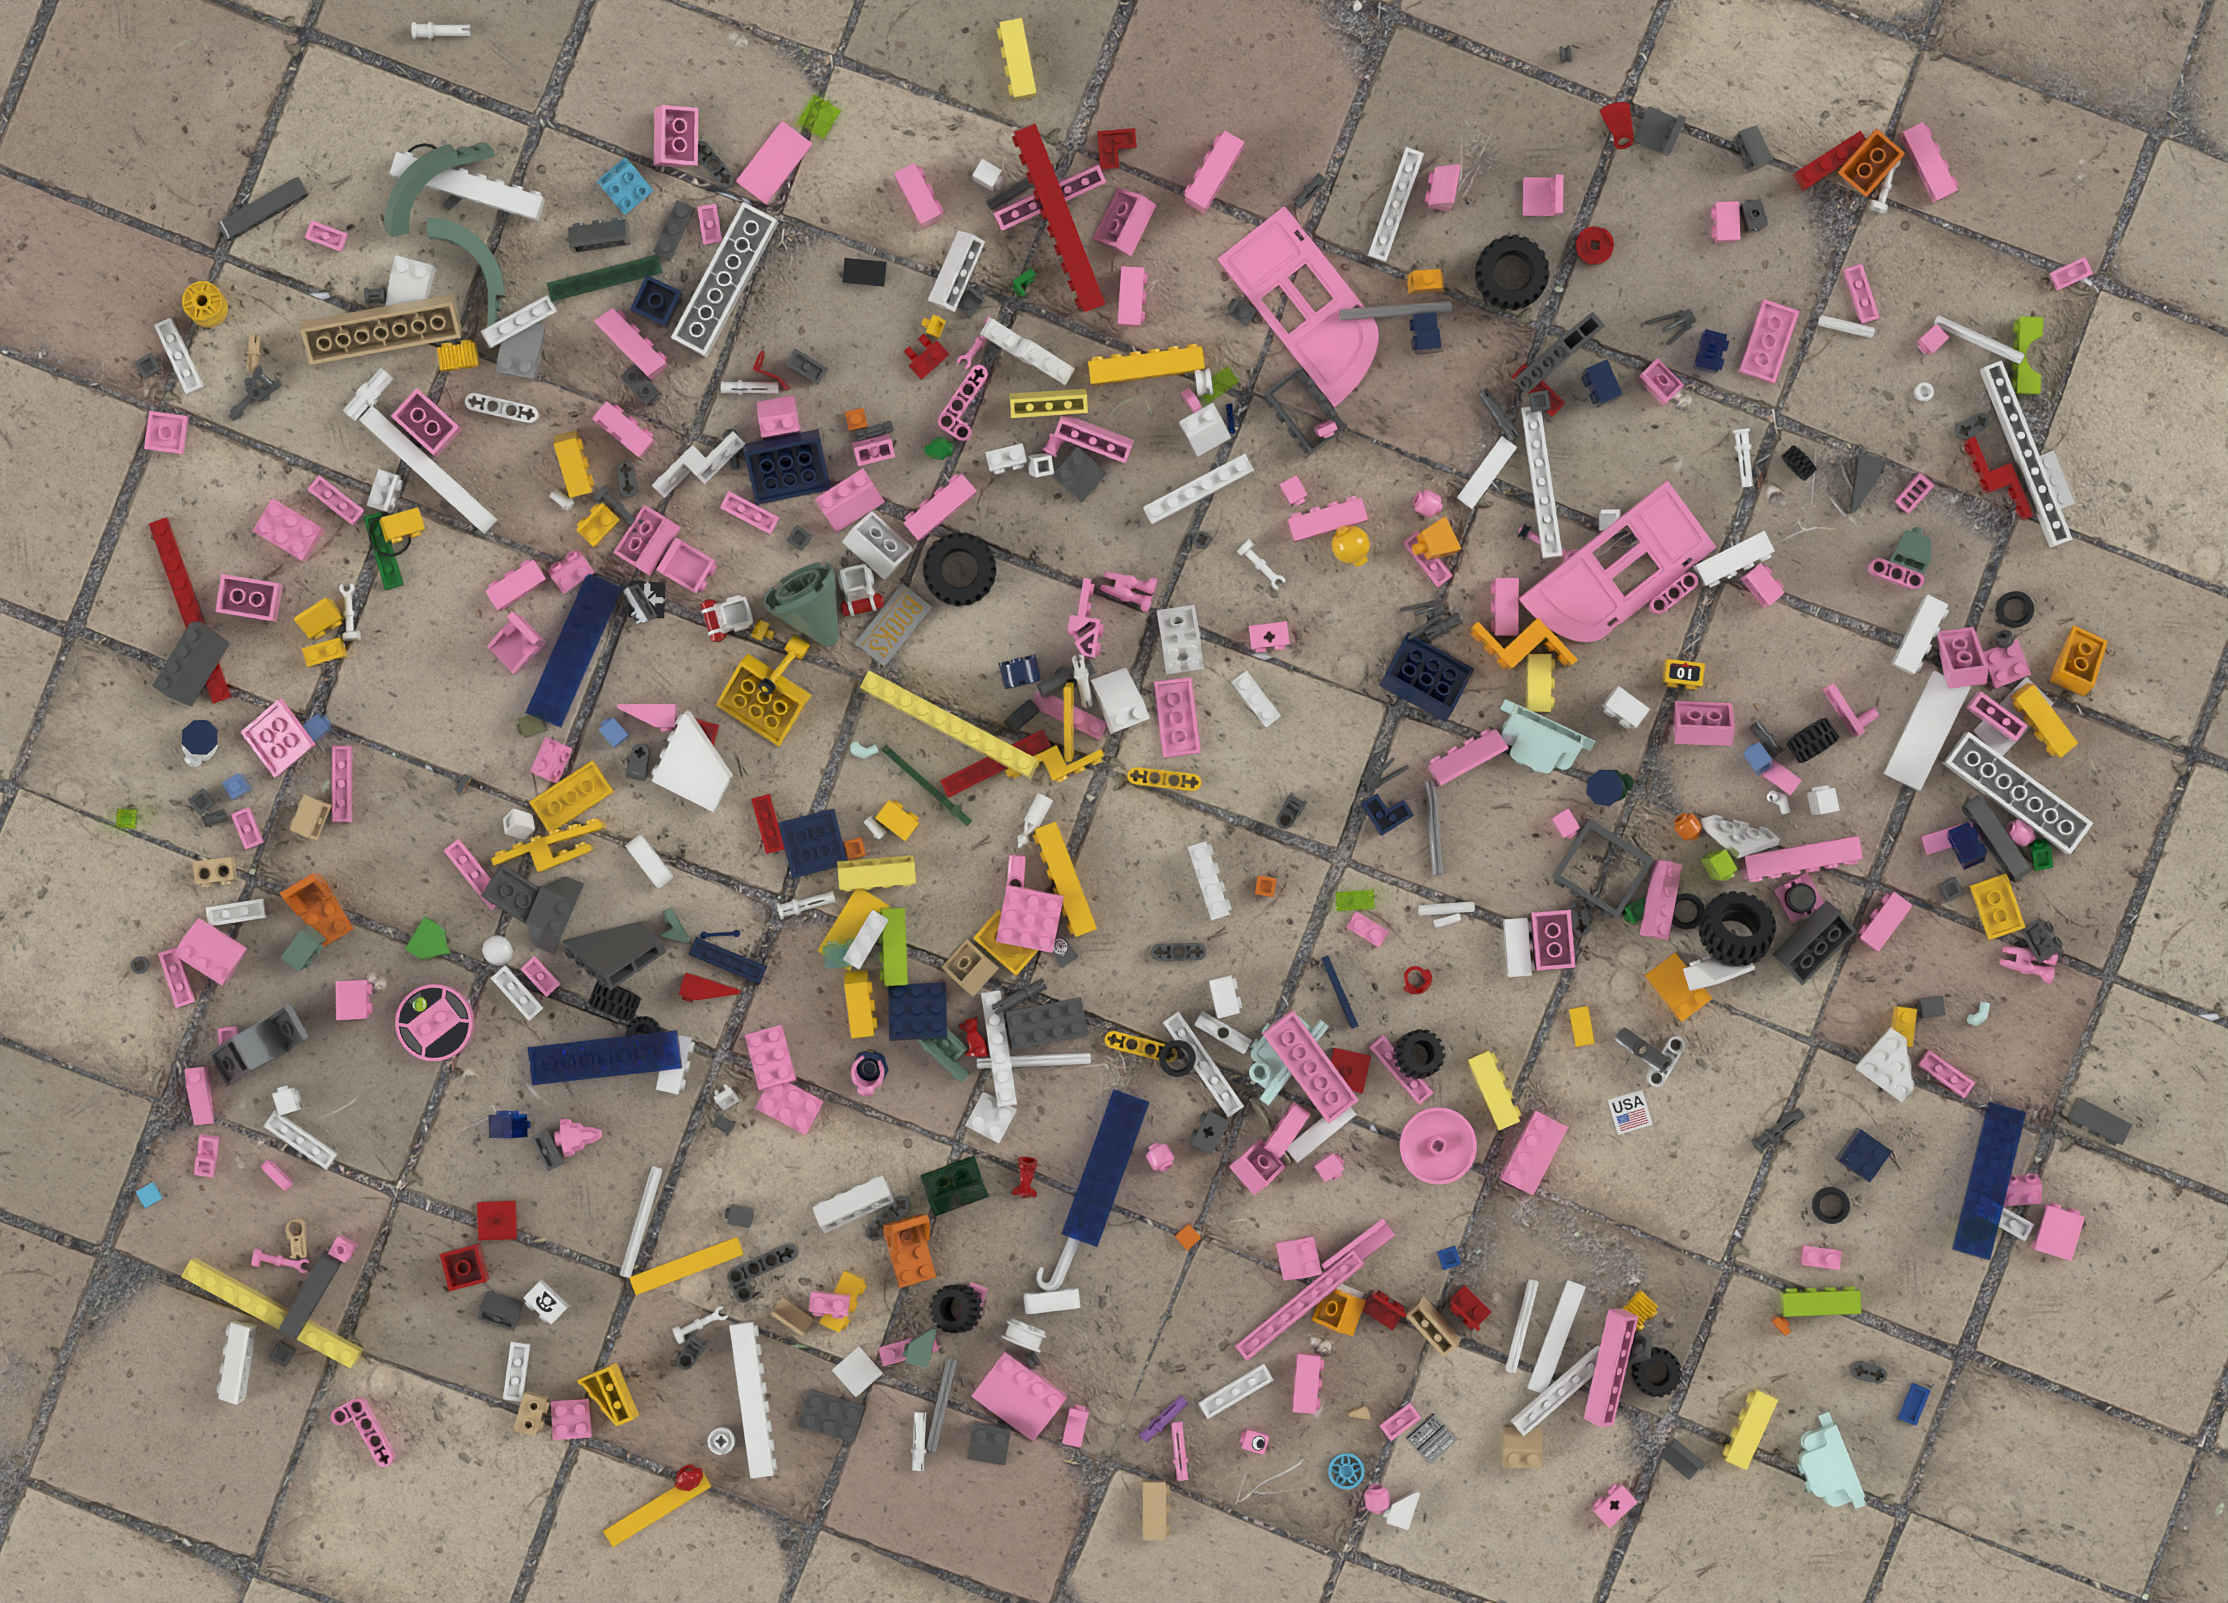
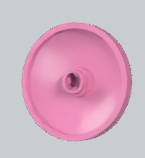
M1444 1107L1427 1108L1416 1113L1404 1126L1399 1143L1400 1155L1406 1168L1416 1178L1430 1184H1447L1462 1177L1472 1166L1477 1152L1476 1136L1470 1123L1458 1112Z

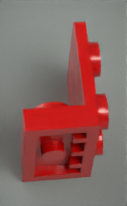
M1465 1285L1448 1300L1451 1304L1449 1306L1450 1310L1457 1317L1462 1315L1464 1317L1462 1321L1472 1331L1474 1328L1479 1331L1481 1329L1479 1325L1492 1313Z
M1372 1290L1366 1299L1362 1311L1393 1331L1401 1317L1405 1318L1407 1316L1404 1306L1395 1300L1393 1303L1390 1302L1388 1295L1378 1290L1375 1292Z

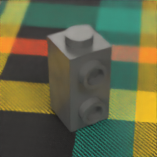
M635 364L620 376L647 407L649 405L654 406L660 400L659 396L661 393Z

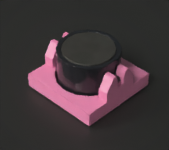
M1808 872L1773 890L1791 924L1813 914L1824 903Z

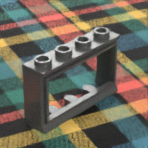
M1300 365L1264 393L1266 398L1263 400L1269 408L1273 407L1277 411L1275 415L1281 423L1285 422L1289 427L1287 431L1292 438L1297 437L1302 451L1305 454L1308 452L1312 455L1346 429L1348 425L1343 423L1337 411L1330 406L1324 394L1320 393L1314 385V381L1306 375L1302 365ZM1296 376L1327 417L1334 421L1338 428L1334 431V435L1324 438L1314 447L1272 395Z

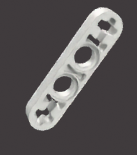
M471 393L465 398L466 407L475 412L528 424L535 423L539 418L538 410L530 405L477 393ZM474 397H476V400L479 402H483V399H486L484 402V410H481L482 406L478 404H475L474 407H472V404L469 403V401L473 400ZM491 401H495L498 404V408L494 412L489 411L487 408L488 403ZM510 405H514L517 409L516 414L513 416H509L506 413V409ZM520 407H523V412L528 413L530 410H532V413L535 414V416L531 417L530 420H528L527 416L521 414V418H518L520 415Z

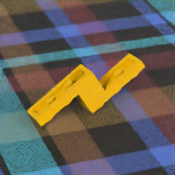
M1056 745L1033 757L1039 761L1037 768L1041 766L1040 762L1043 761L1052 781L1057 780L1060 783L1068 779L1067 774L1074 772L1076 775L1086 770L1084 766L1090 763L1094 766L1102 762L1104 754L1102 749L1066 765ZM1010 768L1005 770L1008 778L1012 776L1013 779L1022 776Z
M538 835L531 838V842L524 845L521 842L513 845V850L506 852L504 849L494 853L495 857L491 858L493 865L497 866L530 852L537 871L543 872L594 850L591 844L582 842L575 845V849L568 852L565 849L557 852V857H555L550 844H546L545 837Z

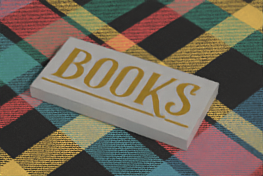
M902 583L855 644L885 667L933 607Z

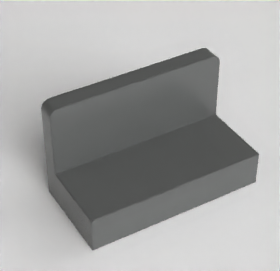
M487 1291L479 1309L478 1319L514 1331L523 1302Z
M1675 1438L1671 1440L1660 1454L1665 1461L1688 1480L1692 1478L1698 1469L1702 1470L1706 1466L1703 1461Z

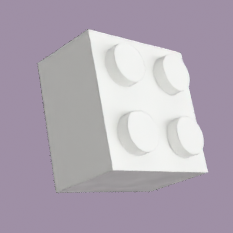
M1619 686L1613 689L1601 706L1604 708L1603 712L1611 718H1618L1620 720L1619 724L1627 730L1628 728H1637L1650 710Z

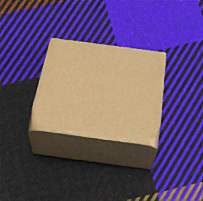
M1364 1404L1348 1410L1350 1417L1372 1420Z

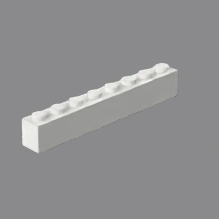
M402 151V154L396 152L389 174L399 179L404 171L418 158L413 157L414 154L407 151ZM462 168L444 170L424 186L538 222L545 202L540 192L530 190V193L522 191L523 187L512 184V187L504 185V181L498 179L493 181L486 180V176L478 173L473 176Z
M754 1320L730 1324V1334L750 1479L773 1476L778 1468L776 1458L773 1459L772 1451H775L774 1440H770L769 1432H772L771 1420L767 1419V1413H770L769 1402L765 1401L764 1394H767L766 1382H762L764 1365L759 1361V1356L762 1355L761 1344H757L756 1339L759 1336L758 1325L754 1324Z

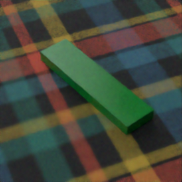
M382 511L363 517L368 533L373 520L383 515ZM378 520L371 532L373 544L384 553L394 554L392 542L386 543ZM372 547L384 589L387 591L403 586L404 582L396 556H384Z

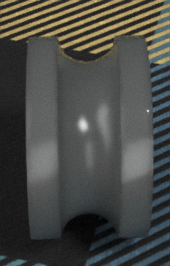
M1567 45L1566 48L1560 46L1561 63L1564 64L1565 61L1571 63L1570 46Z
M1199 531L1195 534L1193 541L1197 548L1204 549L1209 546L1211 538L1207 532ZM1199 535H1204L1203 537H1207L1205 545H1200L1201 543H1197Z
M2002 630L1995 634L1996 644L2000 648H2007L2014 643L2011 631Z
M142 956L136 957L131 962V969L138 974L145 973L149 969V961ZM143 960L145 968L137 970L135 963Z
M1032 1350L1030 1355L1026 1354L1024 1356L1034 1370L1035 1366H1041L1042 1364Z

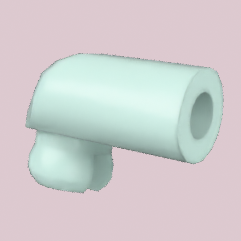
M853 742L850 745L851 753L862 759L879 753L876 744L867 748L860 746L859 742Z
M1981 1001L1979 1012L1975 1015H1968V1024L1978 1026L1983 1023L1988 1017L1990 1003Z

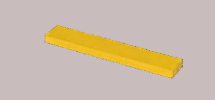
M737 1236L633 1275L629 1279L635 1295H639L742 1256L744 1252Z
M703 1472V1479L699 1486L693 1490L682 1491L674 1486L606 1528L603 1532L612 1547H615L709 1489L712 1485Z

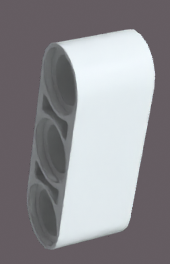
M641 834L625 845L658 889L674 878L671 871Z
M1670 1036L1665 1041L1660 1052L1668 1056L1671 1061L1668 1068L1662 1073L1652 1066L1650 1067L1646 1075V1080L1650 1085L1660 1087L1665 1083L1684 1050L1685 1043L1681 1037ZM1674 1039H1677L1680 1043L1679 1048L1676 1050L1670 1047V1043ZM1654 1073L1660 1074L1661 1079L1658 1083H1653L1651 1080V1076Z
M1078 1288L1023 1295L1025 1314L1081 1307Z

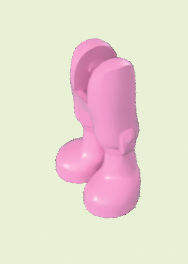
M1114 572L1104 573V578L1116 582L1114 587L1101 584L1100 590L1122 601L1135 602L1140 605L1141 611L1148 613L1153 597L1134 593L1131 589H1137L1154 595L1158 578L1151 577L1148 581H1140L1132 575Z
M2003 946L2002 952L2017 956L2015 962L2000 959V965L2019 971L2022 974H2036L2042 978L2043 982L2047 984L2052 983L2055 972L2054 967L2031 963V961L2037 960L2030 947ZM2056 952L2043 961V963L2055 965L2058 953Z

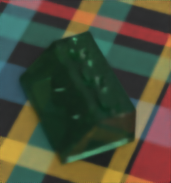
M975 1155L921 1175L927 1199L935 1217L989 1197Z

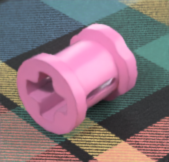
M1050 433V439L1046 446L1042 448V451L1057 458V452L1061 444L1065 443V440L1055 437L1054 434Z

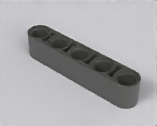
M293 178L224 218L218 223V226L227 241L234 240L303 200L309 194L300 178Z
M1976 795L1962 806V811L2012 882L2016 883L2031 872L2029 864L1981 796Z
M326 1250L279 1327V1332L294 1340L299 1337L342 1263L341 1260L329 1255V1252Z

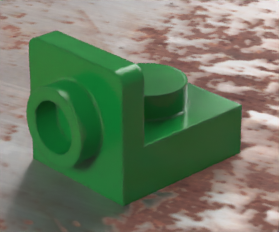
M1032 268L1013 280L1014 286H1012V289L1017 296L1021 295L1025 298L1026 293L1021 286L1027 287L1035 281L1034 277H1036V274Z
M2036 839L2029 843L2028 848L2031 851L2033 870L2039 871L2053 868L2052 847L2047 840Z
M1644 897L1625 906L1622 916L1626 923L1630 922L1631 925H1634L1643 919L1646 903Z

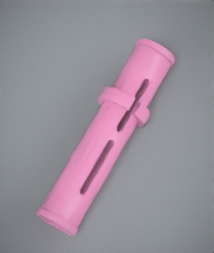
M1183 1421L1171 1422L1175 1458L1173 1459V1464H1175L1176 1481L1189 1479ZM1177 1433H1178V1436H1179L1180 1449H1179V1447H1178V1437H1177ZM1179 1453H1180V1455H1181L1182 1469H1181V1466H1180V1456H1179Z

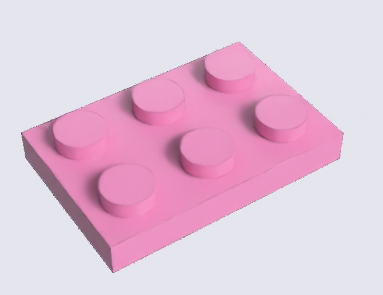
M782 1025L745 1035L759 1091L797 1081Z
M786 1083L765 1089L755 1109L807 1135L824 1100L792 1083Z

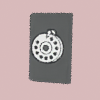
M1057 928L1053 955L1060 965L1065 967L1075 960L1078 955Z

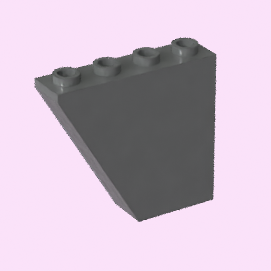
M1591 312L1514 379L1515 382L1526 394L1529 393L1593 338L1605 325L1594 312Z
M640 921L563 941L565 955L570 960L573 959L579 968H584L590 977L594 976L601 986H606L609 990H612L666 953L661 938Z

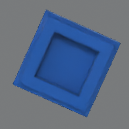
M1455 1245L1437 1251L1443 1270L1461 1264Z

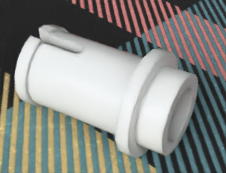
M555 488V493L552 492L549 497L562 506L563 510L569 511L575 504L573 498L567 497L558 488Z
M873 815L864 821V824L874 834V838L880 840L887 834L886 827L883 828Z

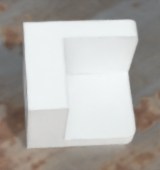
M1620 509L1600 510L1598 512L1599 531L1605 530L1620 518Z
M513 808L503 818L506 835L524 840L535 830L531 813Z

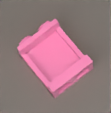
M675 537L656 570L698 595L699 591L703 592L708 584L706 582L708 576H713L718 566L715 565L717 561Z
M2052 1202L2050 1206L2044 1204V1215L2036 1241L2032 1242L2031 1248L2072 1261L2085 1217L2079 1215L2080 1211L2072 1208L2065 1211L2061 1209L2062 1205Z

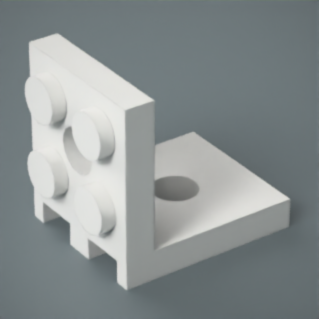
M1195 605L1157 610L1166 675L1204 669ZM1180 654H1187L1184 657H1179Z

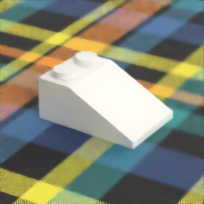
M395 256L385 306L428 299L436 268L430 264Z
M1126 667L1090 680L1110 734L1150 719L1144 701Z

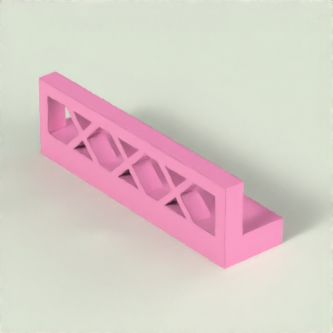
M1382 1219L1324 1262L1322 1267L1327 1271L1352 1249L1364 1260L1396 1235L1384 1219Z

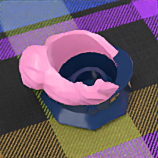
M872 1049L857 1054L851 1065L852 1082L858 1086L857 1092L864 1097L873 1095L875 1089L883 1083L889 1071L884 1055Z

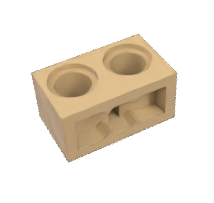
M235 857L193 861L195 884H201L202 888L212 887L214 882L228 885L232 884V880H237ZM223 866H226L229 869V873L226 877H224L221 874V868ZM205 868L210 872V876L207 879L202 877V871Z

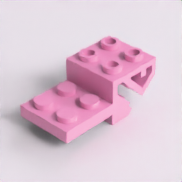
M1083 578L1078 616L1070 615L1067 632L1069 636H1073L1076 640L1074 645L1084 658L1095 659V655L1099 656L1101 643L1097 642L1098 636L1102 637L1104 624H1100L1101 619L1086 617V615L1090 616L1092 604L1088 603L1089 596L1093 597L1095 585L1091 584V579ZM1082 629L1083 631L1081 632V635L1087 632V634H1085L1083 637L1078 636V632Z

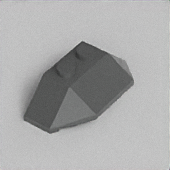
M566 876L541 886L526 920L527 927L537 948L552 954L555 953L584 883Z

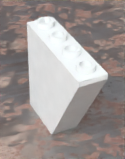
M687 710L683 715L680 714L675 724L678 726L675 731L672 730L667 740L670 743L667 748H663L659 756L662 760L659 765H655L651 773L654 775L652 782L714 812L733 774L692 713Z

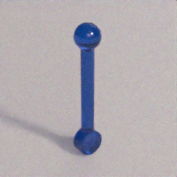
M734 930L733 932L717 933L703 931L700 937L702 939L714 936L739 937L740 931Z

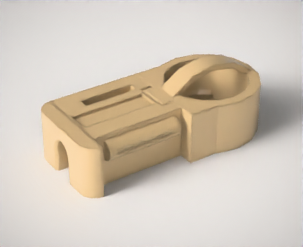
M293 1218L286 1225L287 1239H290L292 1253L289 1257L291 1259L297 1257L305 1258L308 1255L306 1223L300 1218ZM291 1222H295L296 1234L290 1231L289 1225ZM299 1223L302 1225V1232H301V1234H300V1226H299Z

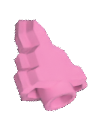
M560 1119V1131H555L556 1146L562 1147L564 1157L573 1156L575 1151L582 1150L586 1144L594 1143L602 1137V1130L592 1126L584 1127L581 1123L572 1122L570 1119Z

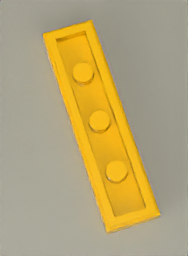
M1067 682L1063 688L1065 762H1072L1074 758V683Z

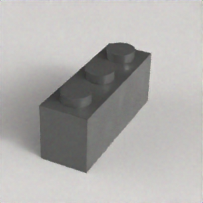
M2078 1097L2067 1116L2068 1119L2072 1120L2070 1124L2080 1129L2082 1126L2088 1128V1133L2096 1137L2099 1135L2105 1137V1142L2116 1146V1144L2123 1145L2133 1125Z

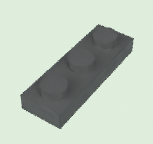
M679 200L676 201L653 250L654 253L672 260L695 211L694 207Z

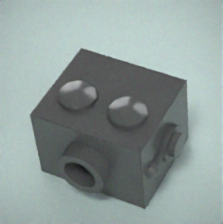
M1761 198L1757 200L1750 199L1746 203L1741 204L1739 209L1746 233L1751 231L1759 232L1761 231L1760 229L1768 225Z

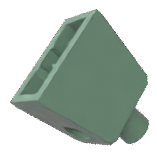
M1914 527L1912 531L1905 530L1889 562L1924 574L1931 562V539L1923 536V530L1920 527Z

